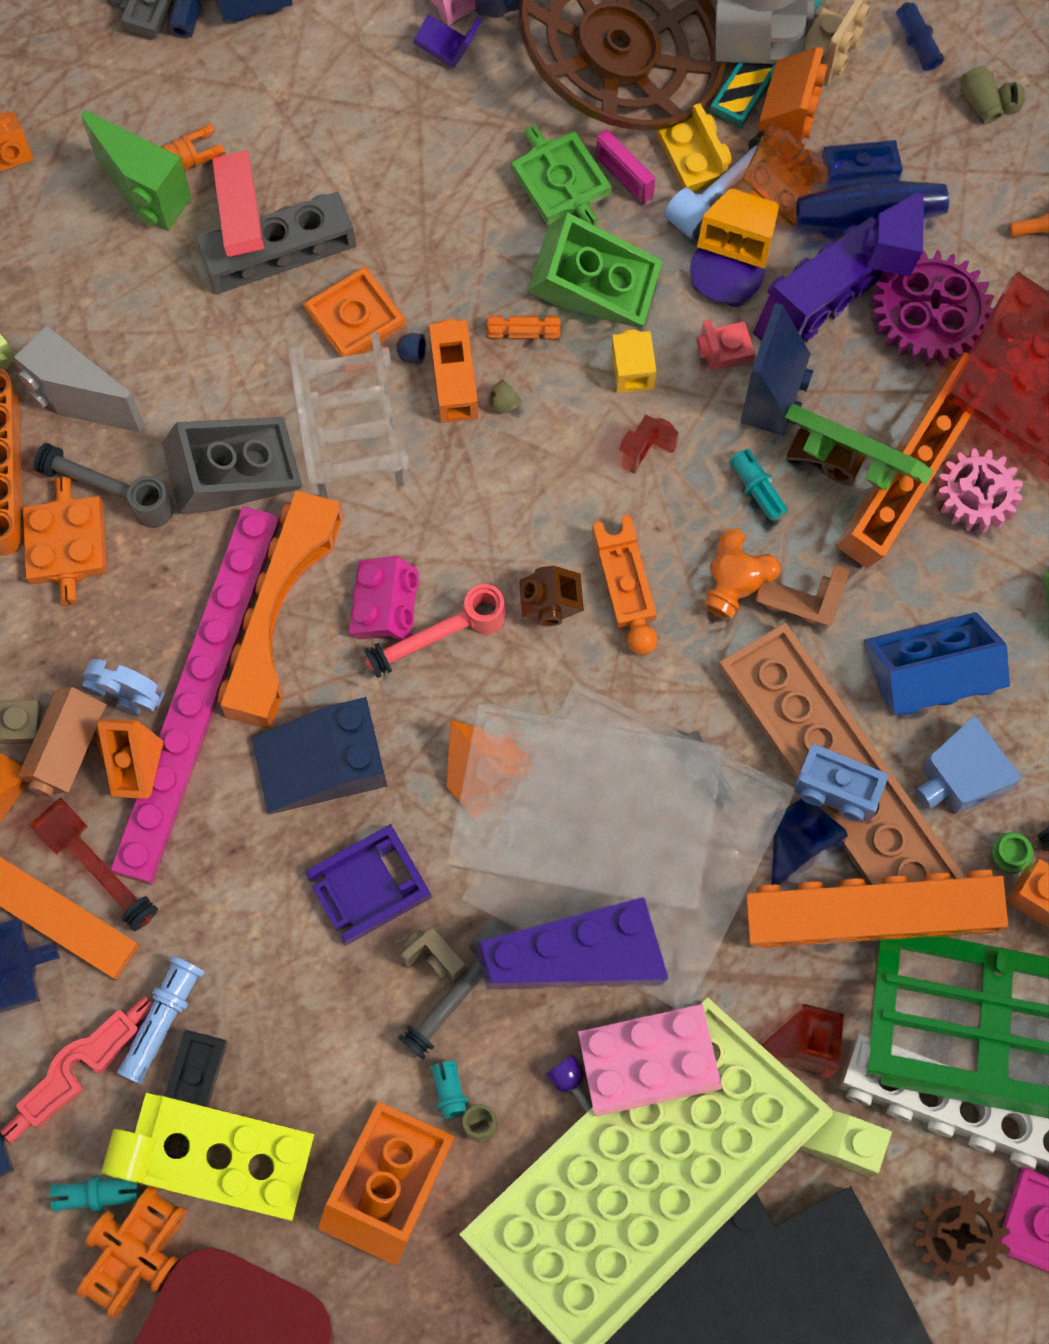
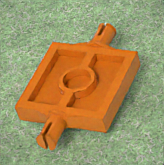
M62 477V480L60 478L54 480L56 489L55 501L23 507L26 580L30 584L45 582L60 584V604L68 606L70 603L72 605L77 603V581L88 576L107 574L103 500L100 496L81 499L72 498V481L70 478Z

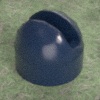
M408 333L398 339L396 351L404 362L413 364L423 363L426 353L424 334Z

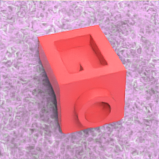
M711 320L703 321L701 335L696 337L698 353L701 358L706 357L710 371L754 361L755 352L745 321L713 328Z

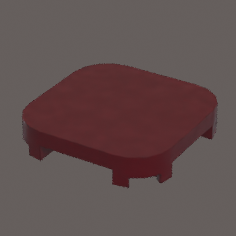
M208 1248L195 1250L180 1259L173 1268L134 1344H333L335 1336L332 1317L324 1303L311 1292L230 1252Z

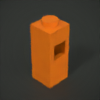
M444 319L438 323L429 324L440 422L478 419V401L467 320Z

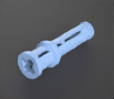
M173 955L169 960L171 967L161 986L155 987L152 992V999L155 1001L140 1027L129 1052L116 1072L140 1085L172 1021H174L178 1012L182 1013L183 1010H186L188 1006L186 999L197 978H202L205 973L202 969Z

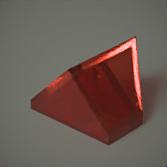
M803 1003L801 1010L762 1043L761 1046L785 1067L830 1078L840 1065L844 1014Z

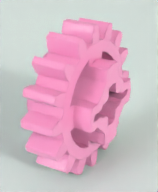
M976 448L971 450L968 458L961 452L957 453L954 463L946 462L942 470L944 474L939 475L936 483L937 486L941 487L936 494V500L946 501L941 509L942 514L952 512L954 517L951 523L955 525L963 520L966 522V531L969 532L974 524L979 525L982 533L987 532L990 523L997 529L1001 528L1005 518L1009 520L1013 518L1016 512L1015 507L1019 506L1023 497L1018 494L1023 486V482L1013 480L1018 471L1017 468L1006 469L1004 464L1007 458L1003 456L996 461L992 459L993 452L989 449L984 457L979 456ZM964 472L967 473L966 478H960L959 482L955 483V479ZM1000 498H1004L1001 505L992 509L993 503H997Z

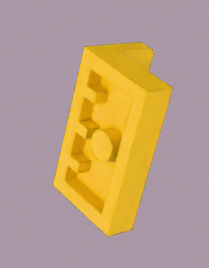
M701 103L693 105V115L689 120L670 128L659 129L657 133L661 146L682 188H689L693 192L710 187L728 171V166L732 162L728 146L725 143L721 144L716 135L717 129L712 115L705 113Z

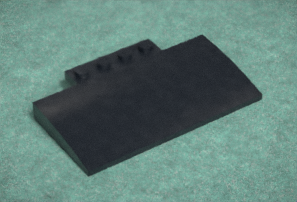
M850 1186L777 1226L773 1225L759 1196L755 1192L604 1344L933 1343L874 1227Z

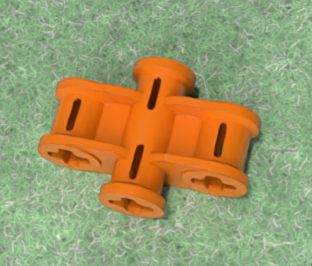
M149 1186L144 1191L122 1225L114 1220L115 1215L112 1212H105L86 1238L85 1244L88 1247L93 1248L96 1246L103 1253L81 1282L76 1294L81 1299L90 1298L107 1310V1317L111 1320L117 1318L124 1310L143 1279L151 1284V1291L158 1294L170 1272L180 1261L175 1256L169 1258L161 1252L183 1223L188 1209L183 1206L177 1208L157 1194V1188ZM152 1209H155L156 1211L164 1215L165 1219L163 1220L157 1215H155L152 1212ZM109 1234L119 1240L121 1245L110 1239ZM144 1259L155 1265L157 1270L146 1264ZM100 1285H102V1286L105 1287L107 1290H109L110 1292H112V1293H113V1296L110 1295L109 1293H107L106 1291H104V1290L100 1287Z

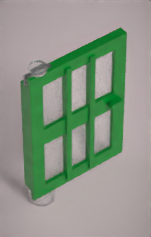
M944 936L878 940L868 1042L861 1041L859 1044L856 1067L865 1068V1077L881 1080V1085L1049 1119V957Z

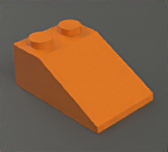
M377 1101L325 1205L318 1230L397 1266L455 1136Z

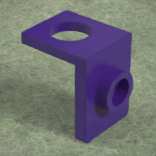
M427 14L413 40V44L455 68L469 47L482 20L477 17L464 36Z

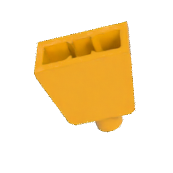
M729 189L704 214L697 247L764 269L779 205L769 200L768 196L761 190H752L750 193H745L736 189Z

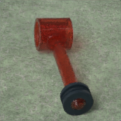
M61 797L29 824L56 855L66 848L73 853L125 910L122 920L128 926L130 925V929L133 932L151 922L158 908L152 905L153 902H150L147 896L138 900L83 841L80 836L88 826Z

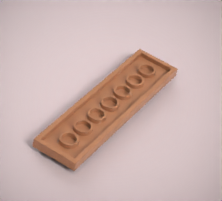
M786 622L719 662L718 668L796 781L812 743L889 774L878 802V808L870 823L864 820L860 823L847 820L838 813L839 810L825 804L823 806H814L868 885L882 884V878L889 876H907V882L924 881V875L932 873H949L950 879L966 878Z

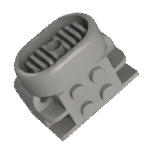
M717 0L716 61L776 64V61L803 52L806 21H814L815 0Z

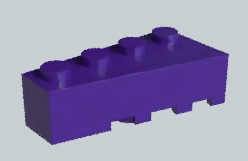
M871 217L861 225L853 224L846 230L841 239L835 243L832 240L827 242L818 252L817 256L811 260L809 258L803 259L787 277L781 275L776 278L767 290L769 297L753 334L762 341L774 305L778 303L784 306L801 338L808 343L818 334V329L829 316L833 319L837 318L851 303L854 296L860 298L881 279L883 271L866 268L867 251L862 250V241L866 229L873 228L876 220Z
M644 897L480 941L476 948L487 990L540 989L543 987L582 988L583 986L625 987L626 985L661 986L669 980Z

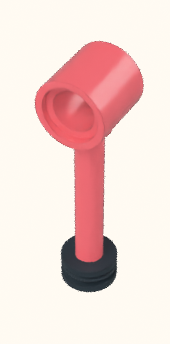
M480 584L473 587L465 597V606L462 607V612L383 650L379 643L375 644V649L371 647V651L368 648L364 649L367 657L365 663L368 669L374 671L376 677L379 678L381 677L380 673H384L385 670L388 673L392 672L390 663L468 626L480 634H492L498 631L506 619L502 593L498 588L489 584ZM484 603L495 607V610L489 615H480L475 612L476 608Z

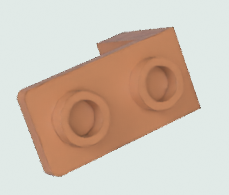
M834 565L830 578L822 576L816 596L771 582L764 583L759 588L756 601L762 603L771 611H786L801 616L808 623L831 626L846 586L850 569Z

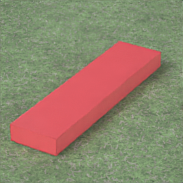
M248 150L212 158L223 243L227 257L264 249L252 164Z

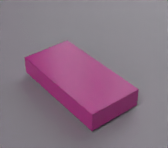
M608 129L597 136L596 158L641 204H646L654 198L656 178Z

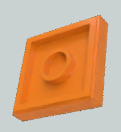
M366 266L303 303L304 311L344 365L407 327L405 317Z

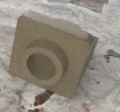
M38 700L0 701V744L33 743L41 725L42 705Z
M433 927L425 934L421 930L416 932L403 945L405 951L401 954V959L407 968H410L428 953L429 957L425 961L440 979L447 975L455 983L466 971L465 963Z

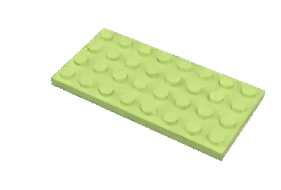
M708 997L701 1004H703L722 1089L598 1117L595 1116L592 1107L459 1234L463 1241L560 1344H604L833 1116L832 1109Z

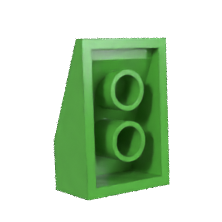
M84 110L81 117L98 162L143 223L151 227L157 225L169 231L192 198L181 157Z
M567 212L547 228L528 292L560 308L641 328L644 326L663 260Z

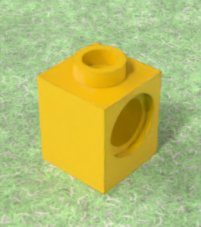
M626 330L620 334L612 335L611 356L617 393L654 389L656 365L651 332Z

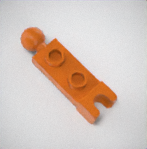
M629 515L622 517V527L618 535L608 534L604 529L603 523L596 521L592 525V538L597 557L600 561L617 628L630 626L631 630L626 637L629 649L637 655H647L656 648L658 637L654 629L646 625V622L655 621L657 614L638 544L636 543L637 537L632 519Z

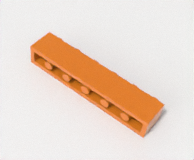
M966 352L946 367L896 447V450L918 459L931 468L933 473L925 485L897 473L887 490L873 485L835 546L865 568H868L886 555L995 378L996 374Z
M992 870L967 872V878L950 879L949 873H932L924 875V881L907 882V876H889L882 878V884L865 885L864 879H846L839 881L840 887L823 888L822 882H804L797 884L798 890L781 891L780 885H761L756 887V893H747L750 944L753 949L1006 932L1008 929L1003 876H993Z

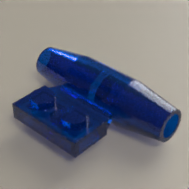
M896 140L824 146L822 153L828 185H831L833 188L796 199V219L799 228L846 231L853 224L861 225L871 217L877 220L880 213L915 193L924 194V220L947 214L949 208V194L946 184L900 180L903 167Z

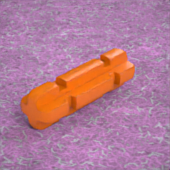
M491 315L487 320V334L490 338H503V334H509V338H539V335H544V338H559L561 321L558 316H545V319H539V316L509 315V319H503V315Z

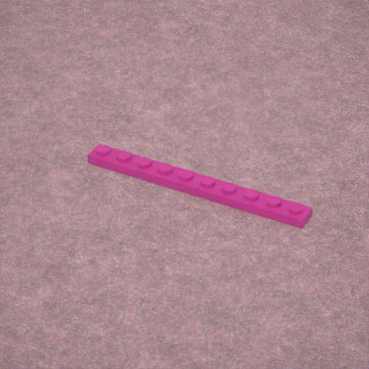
M242 506L159 738L164 742L152 794L148 799L137 798L111 868V872L115 875L153 885L218 702L221 684L226 679L229 671L233 649L240 640L245 615L252 606L256 595L258 578L261 572H264L267 564L271 541L278 533L280 527V516Z

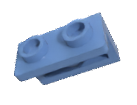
M812 743L793 791L799 793L800 798L811 805L823 806L825 804L839 810L838 813L847 820L858 823L864 820L870 823L878 808V802L889 774Z

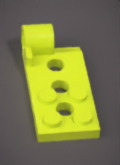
M146 1093L135 1133L113 1129L101 1174L292 1221L314 1134ZM171 1134H182L189 1142L188 1153L181 1159H172L164 1151L165 1139ZM214 1144L225 1145L230 1150L231 1161L224 1169H214L207 1163V1151ZM255 1155H266L272 1161V1173L265 1180H257L249 1172V1162Z

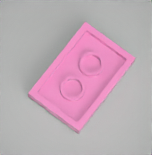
M703 1004L578 1032L593 1111L596 1117L722 1089Z

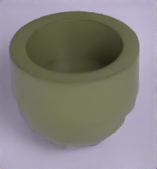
M1017 82L1004 83L998 89L1004 114L1013 115L1022 109L1025 101V90ZM1011 94L1015 96L1016 102H1011Z
M503 379L489 393L488 400L490 406L499 413H508L522 403L518 394Z
M477 1104L470 1107L464 1113L462 1120L463 1128L470 1139L476 1142H487L493 1138L498 1128V1121L495 1112L489 1106ZM489 1122L492 1123L491 1126L476 1132L471 1131V1129L481 1127Z

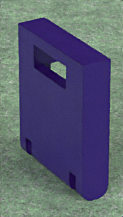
M391 824L305 872L309 882L325 876V880L312 886L336 931L352 924L353 928L340 936L344 945L356 941L432 898L429 889ZM394 850L411 877L410 880L399 885V889L381 857Z

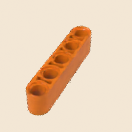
M0 369V389H4L0 393V423H5L0 428V458L6 457V460L0 464V493L7 492V495L0 500V529L9 528L3 536H0V555L8 556L18 551L23 541L20 398L8 373Z

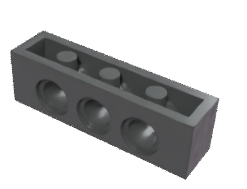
M338 191L328 195L321 194L314 197L311 201L296 206H285L275 213L260 217L264 249L227 257L222 230L211 231L206 236L197 239L203 262L216 295L356 247L354 228ZM310 226L317 227L313 230H306V228ZM274 238H282L278 242H270Z

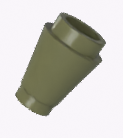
M985 65L971 69L960 78L962 85L960 91L980 118H982L984 124L994 122L1004 115L994 73L988 71Z

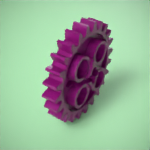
M923 250L911 276L883 271L880 282L876 283L873 292L875 295H873L870 307L874 308L871 321L880 322L878 323L876 334L888 333L884 343L886 347L896 343L898 345L897 356L902 355L905 351L910 352V363H914L918 356H922L927 367H929L932 358H937L939 364L943 367L948 356L954 361L963 352L971 356L976 345H983L986 338L985 334H989L993 325L991 321L996 309L992 308L991 305L995 297L991 294H985L990 285L989 282H977L981 273L980 270L971 273L966 271L969 265L968 260L958 266L955 264V254L953 253L945 261L941 258L940 250H936L933 259H928L927 254ZM909 287H916L922 292L912 291ZM946 291L955 292L959 296H952L948 294ZM906 320L916 321L919 325H911ZM944 324L953 325L957 330L948 329Z

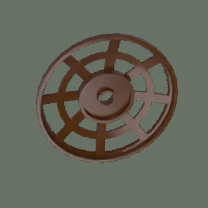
M520 0L519 26L521 37L527 54L537 72L549 87L570 106L595 120L628 130L651 131L670 128L689 120L693 115V105L701 103L704 108L722 81L726 62L716 61V11L709 0H685L671 10L660 0H639L659 16L652 21L640 11L631 7V0H616V2H603L596 5L593 0H577L584 12V16L578 26L559 18L563 7L570 0H555L549 12L531 0ZM694 12L701 21L707 36L711 52L710 61L689 59L687 39L679 22ZM528 15L546 25L548 45L556 63L546 65L539 54L530 33ZM666 29L670 31L675 43L677 57L661 53V42L658 34ZM557 32L575 40L579 55L565 60L558 43ZM611 38L622 41L625 48L614 45ZM655 66L675 70L672 80L661 91L647 77ZM589 68L594 74L604 79L603 92L587 84L575 72ZM687 72L707 74V83L700 97L687 110H681L668 99L680 88ZM566 76L582 92L601 101L602 109L591 105L575 95L558 80V77ZM635 83L647 96L646 98L638 99L617 97L618 84ZM656 105L669 118L654 120L631 119L617 115V107L640 109Z

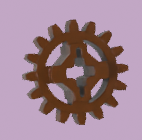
M956 1188L950 1190L949 1201H945L941 1195L936 1194L933 1197L936 1208L933 1210L924 1205L920 1210L927 1218V1221L914 1223L913 1228L922 1232L923 1237L915 1240L913 1245L914 1247L925 1248L926 1254L921 1257L919 1262L921 1265L929 1262L935 1265L931 1275L933 1278L938 1277L943 1272L948 1274L949 1286H954L958 1277H963L966 1287H972L974 1275H978L982 1281L987 1282L991 1279L987 1270L989 1266L998 1271L1003 1267L1001 1261L996 1258L997 1254H1008L1010 1252L1008 1246L1000 1243V1238L1010 1234V1229L999 1228L997 1224L1004 1216L1003 1212L991 1214L988 1208L992 1200L986 1198L980 1204L975 1202V1191L971 1189L968 1191L965 1199H960ZM959 1208L957 1217L948 1224L936 1222V1219L945 1211ZM976 1214L984 1220L990 1235L981 1232L975 1222ZM960 1227L966 1228V1236L972 1238V1241L975 1242L974 1244L967 1243L962 1249L956 1247L957 1240L948 1234L949 1232H957ZM932 1239L941 1242L948 1253L947 1263L936 1252ZM974 1252L987 1254L980 1264L964 1268L967 1256Z

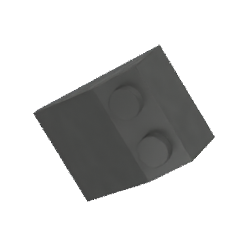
M284 417L176 422L162 443L179 513L217 511L291 492L302 487Z

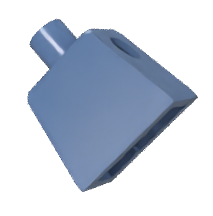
M974 716L928 758L923 766V771L929 780L917 787L915 794L919 802L928 810L945 800L950 809L955 814H958L1009 793L1017 786L1022 777L979 719Z

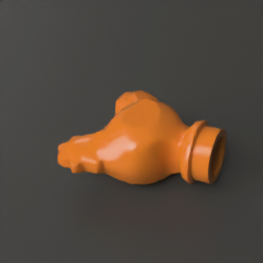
M739 528L727 529L724 535L718 538L720 542L717 548L718 553L710 565V571L717 584L715 590H710L706 593L707 599L703 604L708 611L726 620H731L735 612H739L740 607L737 602L739 599L754 594L764 583L773 582L781 573V565L776 557L770 554L750 556L742 552V544L746 540V535L741 533Z

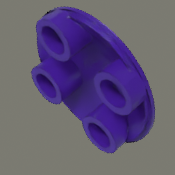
M702 248L696 250L690 265L693 289L710 300L726 303L731 307L743 305L746 299L754 295L760 288L765 273V268L763 269Z

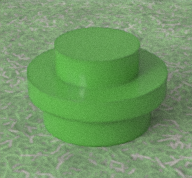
M1004 833L992 845L991 856L993 862L1004 872L1020 873L1033 860L1034 852L1030 841L1019 833Z

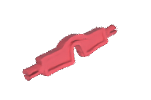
M145 995L126 1014L121 1010H117L88 1038L78 1039L68 1044L55 1056L49 1066L47 1076L16 1105L20 1113L0 1130L10 1143H13L29 1126L32 1125L40 1128L57 1111L81 1094L83 1087L72 1073L75 1063L85 1062L89 1068L98 1074L106 1071L122 1050L135 1039L139 1031L137 1025L147 1017L152 1003Z

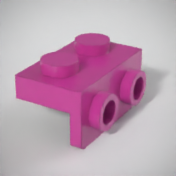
M399 556L358 561L349 635L356 639L391 636L398 641L410 637L414 624L416 590L419 586L418 569Z

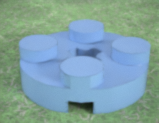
M91 659L83 674L84 682L81 686L83 690L97 697H104L106 695L117 700L116 707L132 715H138L140 710L153 713V711L158 709L164 692H156L158 685L155 682L121 665H118L117 669L112 671L104 668L107 662L105 660Z

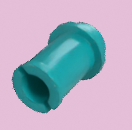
M457 1061L442 1062L443 1067L441 1068L440 1064L431 1066L430 1069L439 1103L435 1105L436 1111L441 1112L444 1119L464 1115L467 1111L466 1105L469 1104L468 1097H463Z

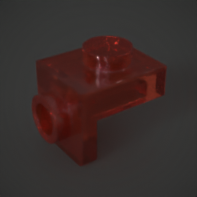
M645 414L635 432L629 430L622 440L619 451L623 452L621 467L635 474L653 444L670 453H674L678 445L679 431L667 420L662 418L654 419Z

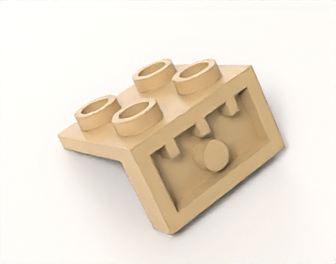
M855 0L845 17L822 8L805 36L804 51L814 47L824 48L821 64L827 65L823 85L826 87L835 74L840 76L843 73L849 60L847 53L850 48L856 50L862 41L865 29L862 26L871 10V6L866 5L867 0Z

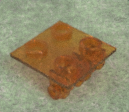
M769 123L742 180L761 198L776 202L779 205L778 214L793 226L798 219L815 182L819 185L823 184L828 179L829 173L827 172V166L815 157L811 158L812 151L809 149L804 150L805 145L796 140L790 134L789 129L786 127L781 128L780 126L775 127L772 123Z

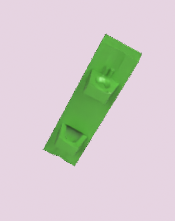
M793 403L785 418L796 423L802 429L810 432L803 448L806 453L825 461L835 444L864 456L872 460L865 479L884 490L888 489L897 473L925 485L933 473L931 468L918 459Z

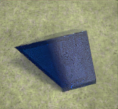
M802 799L772 816L774 820L771 885H782L840 851L848 837L846 829L819 806L811 805Z

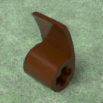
M800 427L787 453V460L809 461L822 464L823 472L830 479L842 484L854 483L866 457L835 444L825 461L819 460L803 450L810 432Z

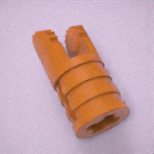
M212 123L185 134L180 139H175L161 147L181 157L184 171L189 170L191 167H198L212 160V158L226 154L222 144L214 145L198 154L193 146L194 143L205 140L216 132Z

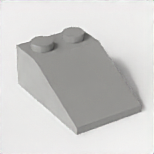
M47 325L14 356L21 371L18 377L29 388L27 395L40 408L44 409L48 406L58 415L139 433L145 428L132 393Z

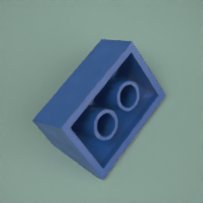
M977 612L864 639L865 649L881 697L894 715L913 714L922 708L938 704L950 705L957 702L958 699L974 695H990L998 689L1010 687L1007 644Z

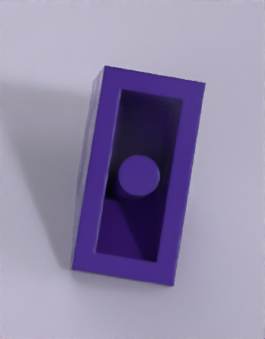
M915 193L879 214L873 228L866 229L862 241V250L867 251L866 268L911 276L923 253L924 194Z

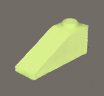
M832 1110L833 1116L799 1149V1151L872 1178L880 1171L892 1131L851 1115Z

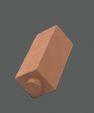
M74 687L56 689L18 775V778L30 783L29 790L49 798L52 794L69 793L98 726L97 721L101 719L107 704Z

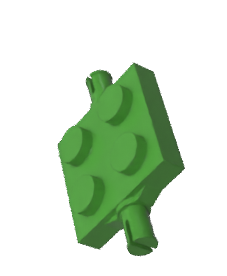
M532 125V130L529 126L524 131V136L533 148L528 154L512 161L511 170L546 225L552 224L568 212L572 215L577 214L580 219L597 226L599 219L596 218L590 206L611 195L612 186L577 133L574 131L559 139L547 141L537 125Z

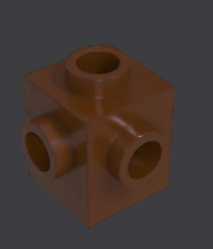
M552 565L537 568L534 574L519 580L521 611L524 618L538 621L541 626L552 627L560 625L563 619L584 611L580 573Z

